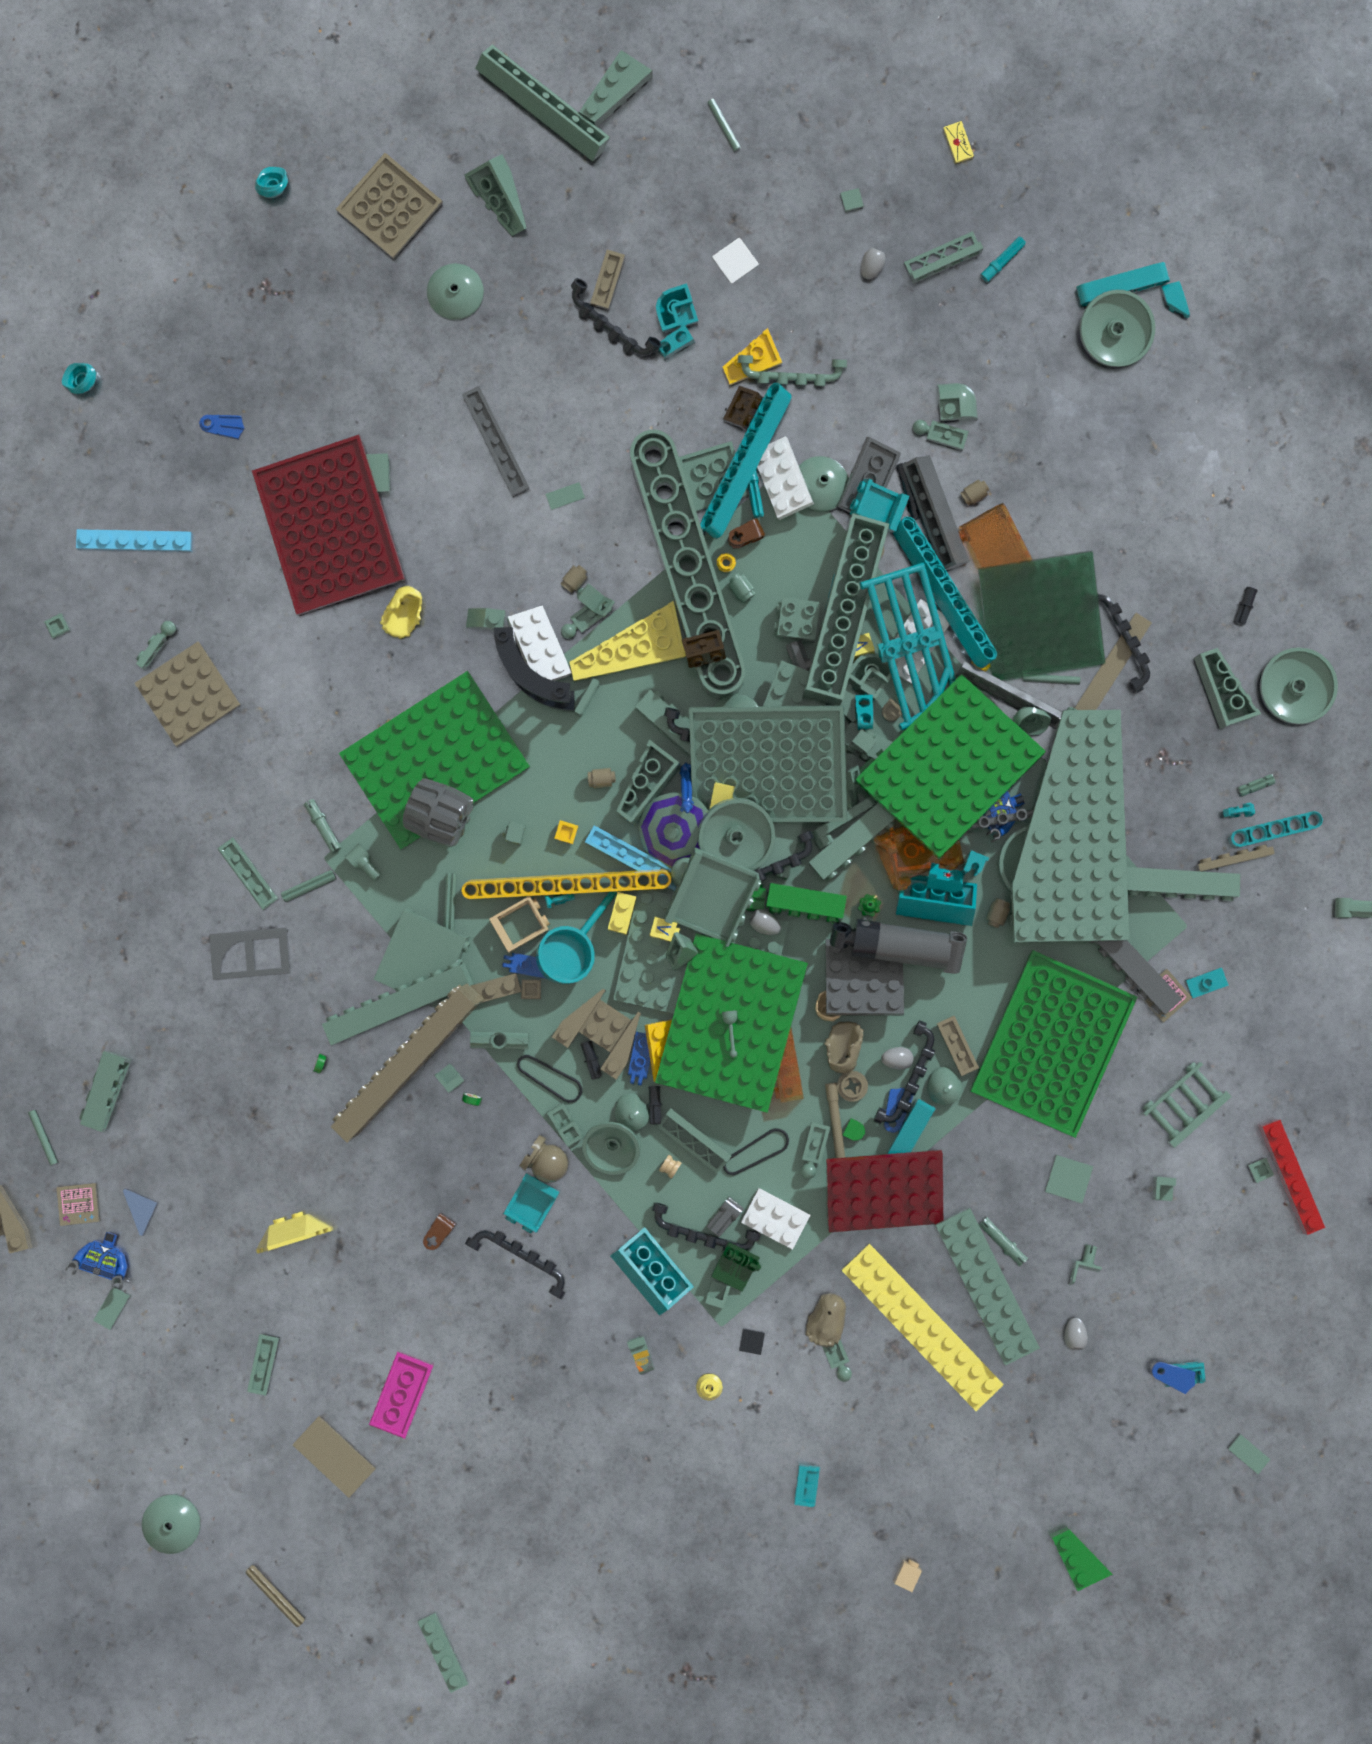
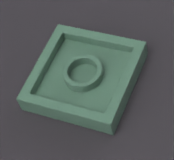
M1056 1155L1045 1192L1083 1203L1094 1166Z

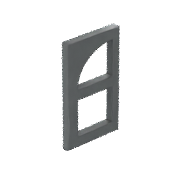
M286 927L209 934L213 980L290 973ZM279 938L281 968L255 970L253 940ZM245 941L247 971L221 973V964L226 952L234 944Z

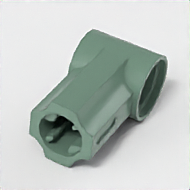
M1335 898V918H1372V901Z

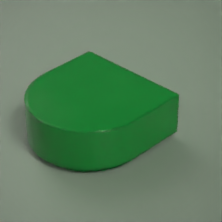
M850 1118L843 1136L854 1141L860 1140L865 1134V1128L862 1123Z

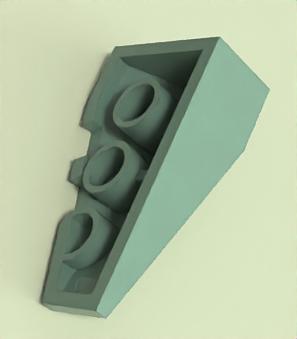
M502 154L488 160L464 175L473 193L484 200L488 210L492 209L497 215V220L511 236L527 228L511 170Z

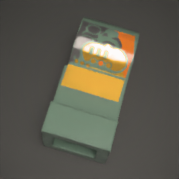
M644 1335L628 1340L627 1344L639 1374L653 1371L654 1366Z

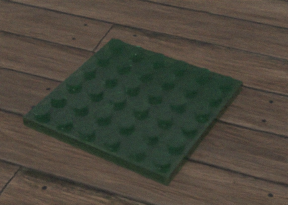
M1092 550L978 568L985 632L997 652L996 658L989 663L990 672L994 677L1004 680L1105 664Z

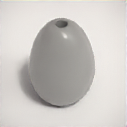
M874 248L866 251L861 262V274L864 278L870 280L879 274L885 264V253Z
M763 909L755 910L749 920L751 927L761 934L776 935L781 929L777 918L769 911Z
M895 1047L885 1051L881 1056V1061L889 1068L903 1070L912 1065L913 1054L905 1047Z
M1079 1318L1070 1319L1065 1329L1064 1339L1066 1346L1070 1350H1082L1087 1345V1331L1084 1323Z

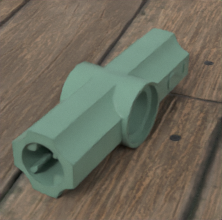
M471 1031L470 1048L528 1049L529 1033ZM497 1035H502L505 1038V1042L501 1046H497L494 1042Z

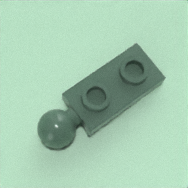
M917 420L913 424V431L916 434L923 435L928 433L926 440L963 451L969 431L933 420L931 426H928L924 420Z
M607 603L602 606L601 611L607 607ZM584 606L570 617L573 622L572 624L562 626L561 635L566 639H571L575 636L577 629L583 633L603 617Z
M165 621L161 624L160 634L157 633L156 636L153 635L147 643L149 646L145 651L142 650L136 658V665L143 670L147 669L167 641L166 637L175 633L176 626L173 622Z
M811 1122L802 1160L807 1161V1164L801 1168V1174L806 1179H811L816 1175L814 1164H821L830 1131L829 1126Z
M841 1340L832 1347L822 1346L831 1369L838 1368L837 1378L842 1382L849 1381L852 1377V1371L844 1365L850 1361Z

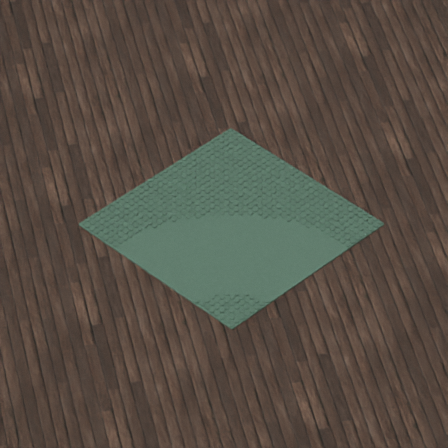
M765 485L760 488L764 516L758 518L766 535L763 539L739 549H733L728 544L731 530L750 520L756 519L753 516L750 497L736 508L721 537L714 539L708 533L704 535L745 665L744 683L736 694L750 697L758 706H763L781 660L792 664L786 645L799 641L778 638L777 632H774L775 620L779 621L780 613H776L778 602H782V597L821 602L815 643L802 641L807 657L812 662L833 575L836 572L846 530L829 511L818 512L805 508L779 520ZM734 535L733 540H737L738 542H740L741 537L737 538L736 535ZM723 553H729L735 558V568L730 572H722L717 567V559ZM687 557L680 561L679 566L683 571L690 572L696 567V563L692 558ZM724 560L722 564L724 566H729L730 562L728 560ZM879 568L877 569L876 577L884 575ZM664 570L564 654L570 670V661L674 601ZM738 573L740 576L745 575L754 587L753 591L756 593L744 603L736 597L728 586L731 583L729 580ZM885 583L876 585L875 589L889 640L896 638L898 631ZM894 587L902 620L905 624L911 614L910 606ZM695 594L691 598V604L696 608H702L707 604V598L703 594ZM869 599L860 635L870 634L875 653L878 654L877 644L882 643L871 600ZM676 609L682 639H685L686 637ZM707 630L704 633L712 632L714 630ZM937 645L931 652V657L939 683L945 666L939 645ZM948 649L955 678L957 679L956 674L962 664ZM687 658L573 681L572 673L568 677L556 680L557 682L570 683V691L575 692V709L592 679L594 678L599 681L600 686L581 717L575 714V712L552 709L534 701L524 692L520 691L495 713L530 768L472 804L473 811L469 815L471 817L470 821L465 825V833L455 846L449 847L421 837L401 850L379 815L375 813L340 843L341 850L338 851L336 849L337 852L334 854L329 852L324 858L325 861L390 938H392L402 912L406 908L443 926L446 874H456L454 932L463 936H470L468 941L470 942L469 949L466 953L463 952L461 960H463L462 964L465 963L473 985L515 974L509 972V968L502 967V963L510 964L511 960L503 959L504 955L512 956V953L536 957L538 945L550 930L560 926H570L580 930L608 892L574 893L575 900L557 906L551 904V908H547L544 895L530 896L531 899L536 898L541 908L538 909L540 915H545L550 923L547 926L549 931L508 953L490 918L528 896L467 899L462 894V886L468 880L637 871L585 843L595 825L647 854L640 839V820L635 826H632L617 813L618 806L632 780L631 778L639 765L649 740L677 760L681 766L685 762L691 764V757L635 709V706L649 690L653 692L656 690L664 697L663 701L667 705L671 703L681 711L680 716L682 718L684 715L689 718L690 707H714L720 699L708 695L703 690L695 667H688ZM924 663L918 672V678L927 705L934 694ZM724 666L717 667L713 672L714 677L719 681H725L730 677L729 669ZM891 677L875 701L873 700V729L869 731L894 742L905 730L900 731L898 726L904 722L902 715L893 722L886 721L882 716V708L890 698L899 705ZM900 677L909 713L913 717L920 712L913 685ZM948 680V682H947V684H946L945 690L950 686V685H949V683H950L949 680ZM976 687V688H977L978 690H980L989 700H991V701L995 704V702L989 697V695H988L985 691H983L982 689ZM853 689L855 695H865L860 690L856 691ZM862 700L859 702V705L869 704V702ZM845 719V732H846V730H847V728H848V726H849V724H850V722L847 721L846 719ZM845 750V752L856 756L853 766L858 765L860 769L867 762L859 757V753L855 751L850 753ZM1042 757L1008 790L1010 797L1021 794L1025 804L1016 807V811L1019 809L1027 811L1035 808L1047 765ZM611 768V771H615L616 783H612V787L595 789L594 787H589L588 772H591L592 769ZM680 769L659 796L671 792H681ZM861 786L856 788L859 803L871 797ZM869 810L832 831L830 834L833 839L838 838ZM1027 818L1022 822L1015 821L1010 831L993 843H991L994 839L993 835H986L989 832L988 827L986 829H971L940 860L916 837L911 840L903 838L901 830L904 826L895 820L896 824L893 826L898 868L927 865L926 863L930 862L931 864L932 862L939 864L938 868L961 871L967 854L971 850L989 857L978 875L974 876L976 869L972 870V868L964 875V882L977 884L976 910L972 926L896 915L901 872L929 876L930 868L894 872L890 832L886 829L880 833L881 837L876 842L872 843L870 841L865 845L867 849L862 854L852 856L850 858L852 862L845 868L842 866L836 870L838 874L830 881L828 879L823 881L809 865V861L826 848L824 847L820 850L814 839H812V852L808 857L801 860V865L795 868L790 867L787 880L769 874L765 875L767 879L761 882L762 888L766 889L764 910L769 911V909L765 908L770 883L845 895L847 898L844 917L842 921L838 922L847 923L851 928L855 927L856 919L867 918L870 921L948 934H950V931L965 934L968 939L961 970L957 974L944 973L943 969L903 963L904 1016L841 1015L840 1018L834 1021H825L817 1016L815 1004L819 994L826 991L825 940L831 937L833 923L826 922L824 918H819L818 921L809 920L807 915L801 914L799 918L788 916V912L783 911L780 914H773L777 919L789 922L781 956L806 962L808 966L768 1113L655 1083L653 1081L651 1062L647 1079L643 1078L642 1085H638L639 1077H635L634 1084H630L631 1076L628 1075L634 1041L628 1063L617 1080L601 1070L610 1052L592 1041L596 1057H599L597 1060L602 1073V1077L592 1080L587 1063H584L585 1057L580 1046L581 1043L591 1040L579 1032L570 1047L567 1048L552 1038L565 1018L602 989L606 990L601 1000L627 1018L633 1020L637 1012L641 1013L636 1032L646 1033V1024L673 1019L674 1014L613 1000L630 929L629 925L627 935L608 930L616 896L586 934L593 945L595 953L593 967L586 977L574 983L557 984L545 978L517 973L520 988L522 987V980H541V999H521L520 992L483 1002L462 1023L470 1032L529 1033L528 1049L485 1050L561 1139L562 1137L547 1114V1111L562 1102L565 1104L585 1137L588 1130L599 1123H617L615 1118L616 1102L621 1096L634 1093L646 1105L649 1104V1086H661L660 1100L663 1104L661 1106V1120L671 1108L730 1155L771 1129H782L788 1134L789 1145L787 1149L736 1175L727 1174L724 1168L716 1174L657 1127L658 1125H651L650 1115L647 1124L642 1129L632 1131L640 1144V1156L635 1166L623 1174L609 1175L594 1169L586 1161L583 1154L582 1144L584 1137L568 1147L639 1231L644 1227L694 1286L690 1292L718 1325L724 1326L832 1233L828 1232L826 1159L836 1158L825 1084L837 1083L840 1076L844 1074L833 1071L828 1063L827 1048L824 1043L826 1042L825 1039H828L833 1025L841 1021L856 1022L864 1030L857 1065L853 1071L860 1072L865 1076L868 1082L867 1093L862 1099L854 1102L843 1099L838 1093L842 1135L850 1118L862 1123L865 1128V1134L860 1140L854 1141L843 1136L845 1157L886 1154L898 1131L894 1133L888 1132L884 1127L883 1121L881 1124H878L873 1120L879 1107L886 1110L890 1089H905L922 1049L927 1042V1037L924 1034L919 1037L913 1034L919 1020L927 1023L926 1027L934 1035L935 1041L932 1049L935 1050V1054L932 1060H927L924 1065L927 1068L924 1077H919L916 1082L919 1085V1089L916 1095H913L910 1109L916 1099H920L936 1108L911 1152L928 1151L987 1100V1098L971 1092L970 1089L1032 950L1115 987L1120 986L1125 981L1124 978L1126 976L1122 971L1117 972L1112 967V961L1108 956L1104 958L1098 952L1099 947L1095 943L1091 944L1089 941L1013 943V926H1009V918L1012 914V892L1002 880L999 870V857L1003 845L1008 838L1019 829L1029 826L1031 818ZM560 820L578 825L573 844L554 839ZM510 821L526 826L521 845L507 842L505 840L506 836H503L505 825H509ZM804 822L800 835L808 831H814L827 822ZM904 828V835L908 838L912 837L913 835ZM799 840L795 854L802 852L805 848L804 843L800 844ZM358 843L370 855L371 863L381 872L374 881L362 869H356L345 858V855ZM912 843L917 847L922 846L925 853H921L919 850L915 858L909 859L904 855L903 850L907 844ZM910 845L906 848L905 852L908 856L912 857L916 855L917 850L914 846ZM1126 855L1127 867L1137 868ZM645 875L640 876L638 879L642 885L649 883V878ZM622 876L619 879L620 884L623 886L630 884V880L626 876ZM607 877L600 879V883L604 887H608L611 883ZM584 878L581 880V885L584 888H589L591 881ZM565 879L562 881V886L565 889H570L572 883L570 880ZM546 880L543 882V887L546 890H551L553 884ZM528 881L523 885L527 891H532L534 888L533 884ZM509 882L505 883V890L513 892L514 885ZM493 884L485 885L487 892H495ZM473 885L466 886L469 894L476 892V888ZM668 887L664 889H649L671 895L675 892ZM638 890L617 891L636 897L638 894ZM1139 893V896L1128 895V942L1148 962L1184 931L1187 925L1161 894H1158V897H1147V893ZM866 894L876 895L877 900L881 901L879 906L880 912L875 913L874 917L870 915L864 916L862 911L858 909L860 898H864ZM996 898L1010 903V911L1004 926H999V928L988 925L989 921L986 920L991 904L995 902ZM529 904L499 920L513 944L542 928ZM952 1016H955L979 1067L963 1076L960 1075L937 1026V1023ZM497 1035L494 1042L497 1046H501L504 1044L505 1038L502 1035ZM905 1047L912 1052L913 1063L907 1069L896 1070L885 1066L881 1061V1056L891 1048ZM523 1055H530L575 1078L582 1086L581 1097L572 1103L561 1100L521 1073L517 1067L518 1059ZM530 1058L521 1060L520 1067L522 1070L563 1098L573 1100L579 1095L580 1090L576 1082ZM940 1067H947L953 1070L962 1083L963 1091L961 1097L950 1105H940L934 1102L928 1092L930 1075L932 1071ZM849 1078V1085L844 1089H851L854 1092V1094H856L855 1087H857L860 1084V1082L853 1083ZM669 1117L663 1124V1127L668 1131L677 1130L676 1122ZM811 1122L829 1126L830 1131L821 1164L815 1163L816 1175L811 1179H806L801 1174L802 1166L807 1164L806 1160H802ZM896 1122L889 1123L890 1127H895ZM678 1124L679 1130L684 1129ZM688 1131L679 1132L680 1140L683 1143L692 1142L691 1134ZM774 1131L728 1160L726 1163L727 1170L729 1172H736L781 1150L786 1144L785 1135L779 1131ZM693 1136L694 1142L699 1141L697 1138ZM703 1143L694 1144L695 1152L698 1155L707 1154L706 1145ZM692 1144L687 1145L693 1150ZM668 1155H671L673 1160L681 1162L672 1179L668 1177L667 1173L659 1171ZM718 1155L710 1156V1164L717 1169L723 1162V1159ZM707 1156L702 1157L708 1162ZM759 1188L810 1214L793 1250L761 1233L760 1241H755L753 1247L747 1250L760 1257L759 1264H761V1269L758 1272H752L743 1292L730 1287L724 1309L706 1304L705 1300L712 1280L723 1283L711 1277L724 1252L722 1251L723 1247L716 1245L715 1249L704 1246L705 1241L697 1239L696 1243L685 1240V1235L679 1234L678 1238L667 1235L668 1230H664L656 1224L654 1219L655 1211H652V1206L654 1202L669 1206L667 1214H662V1219L665 1222L717 1236L707 1225L730 1196L744 1210L734 1222H731L719 1238L732 1240L740 1244H744L748 1240L745 1238L747 1229L756 1231L741 1223Z

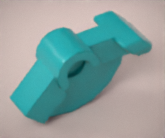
M1250 802L1243 804V808L1237 806L1224 809V817L1235 818L1240 817V814H1245V817L1254 816V804Z
M574 894L553 895L551 898L549 895H544L547 908H551V904L557 906L575 900Z

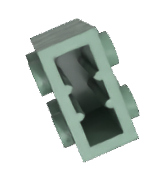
M782 597V602H778L776 612L780 613L779 621L775 620L774 632H777V637L815 643L821 602Z

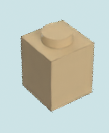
M910 1559L908 1562L903 1560L894 1578V1584L913 1592L922 1572L921 1568H919L920 1564Z

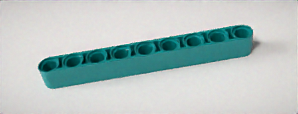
M773 383L768 388L701 520V529L714 539H718L725 532L791 401V393L779 383Z
M904 517L899 522L896 532H893L895 538L912 565L924 562L936 604L973 663L978 668H985L996 658V649L916 521L911 517Z

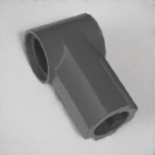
M799 640L786 645L792 664L809 671L811 660L807 657L802 641Z
M729 1196L707 1227L720 1237L731 1222L738 1218L744 1208Z

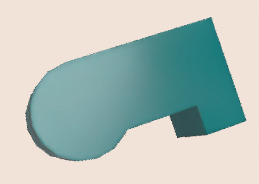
M683 325L660 341L662 346L659 350L666 359L686 346L695 343V340L686 326Z
M855 695L857 730L873 729V695ZM866 700L869 704L859 705V702Z
M931 862L926 888L954 893L962 890L964 874L961 871L938 868L939 864Z

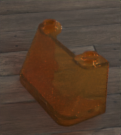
M1004 503L994 506L959 526V534L962 541L970 544L985 574L986 581L983 584L987 592L991 591L992 595L1035 574L1037 569Z
M904 826L874 838L875 848L892 887L897 890L907 889L911 884L910 878L929 871L931 862L937 863L939 866L949 870L955 869L958 865L964 863L959 840L939 860Z

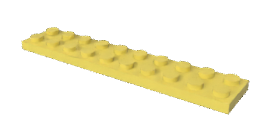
M870 1244L842 1269L844 1274L975 1411L1004 1385Z

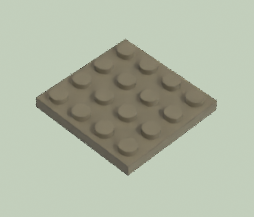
M384 153L339 204L336 211L394 259L441 206L443 201L388 154Z
M199 641L135 682L136 687L176 747L241 706Z

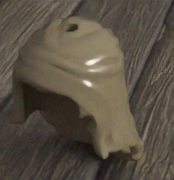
M838 1022L832 1026L828 1039H825L826 1042L824 1044L827 1048L829 1067L835 1072L851 1073L857 1065L864 1030L856 1022Z
M829 1293L819 1298L815 1310L808 1317L805 1335L809 1337L811 1343L814 1342L816 1345L832 1347L834 1344L839 1343L846 1315V1304L839 1295Z

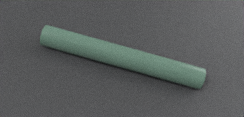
M714 99L709 100L707 103L734 152L738 151L741 147Z
M1023 674V681L1080 684L1081 677Z
M36 1111L28 1112L50 1166L58 1163Z

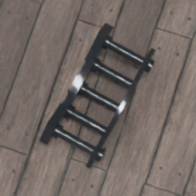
M494 627V639L499 657L508 674L520 690L534 701L552 709L574 712L575 692L570 691V683L553 681L536 673L522 659L514 638L513 627Z

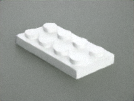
M785 436L768 444L757 467L777 518L781 520L814 503L788 438Z
M920 599L917 606L923 628L933 627L928 604ZM937 610L944 634L950 624L943 613ZM910 614L904 624L907 635L916 632L912 614ZM935 646L929 648L930 654H931V652L933 651V649L935 648ZM922 650L912 653L917 674L925 663ZM905 656L895 659L899 677L911 684L912 681Z
M543 605L507 617L509 627H513L514 638L525 663L532 670L553 681L571 675L572 672Z

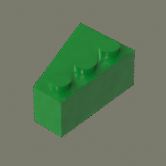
M1068 1527L1050 1534L1053 1544L1077 1591L1113 1575Z

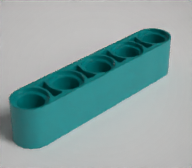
M1160 262L1087 282L1077 286L1076 290L1081 306H1087L1091 300L1104 292L1126 290L1134 293L1170 282L1165 262Z
M1312 811L1239 829L1229 835L1228 842L1233 848H1241L1310 831L1320 827L1323 818L1319 812ZM1309 816L1316 818L1317 823L1315 826L1309 824ZM1291 820H1294L1298 823L1297 830H1292L1290 828ZM1272 825L1279 827L1280 832L1278 835L1272 833ZM1254 829L1260 831V839H1255L1253 837L1252 833ZM1235 834L1242 836L1243 841L1241 844H1237L1234 841Z

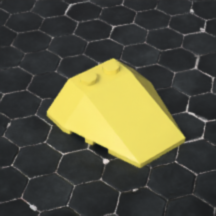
M303 1212L291 1215L292 1219L286 1221L284 1217L273 1220L274 1224L267 1228L256 1252L257 1254L324 1234L333 1231V1227L310 1214L303 1215Z

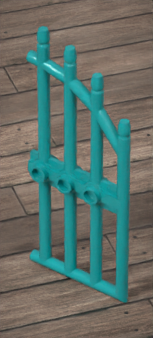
M924 562L859 583L862 590L867 588L882 640V643L877 644L878 654L882 663L888 662L904 722L898 725L900 731L907 729L944 692L948 680L950 681L949 685H951L956 679ZM917 572L920 575L933 627L926 629L922 625L909 577L910 574ZM901 577L916 632L908 635L906 634L892 580ZM885 583L899 634L898 638L889 640L875 589L876 585ZM939 645L945 666L939 683L929 648ZM921 650L934 694L927 705L912 653ZM905 656L920 711L913 717L909 713L895 659Z

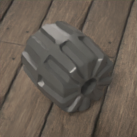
M422 779L414 787L403 814L404 827L427 840L453 847L465 833V825L469 823L471 818L469 815L473 811V799L451 786L429 779Z

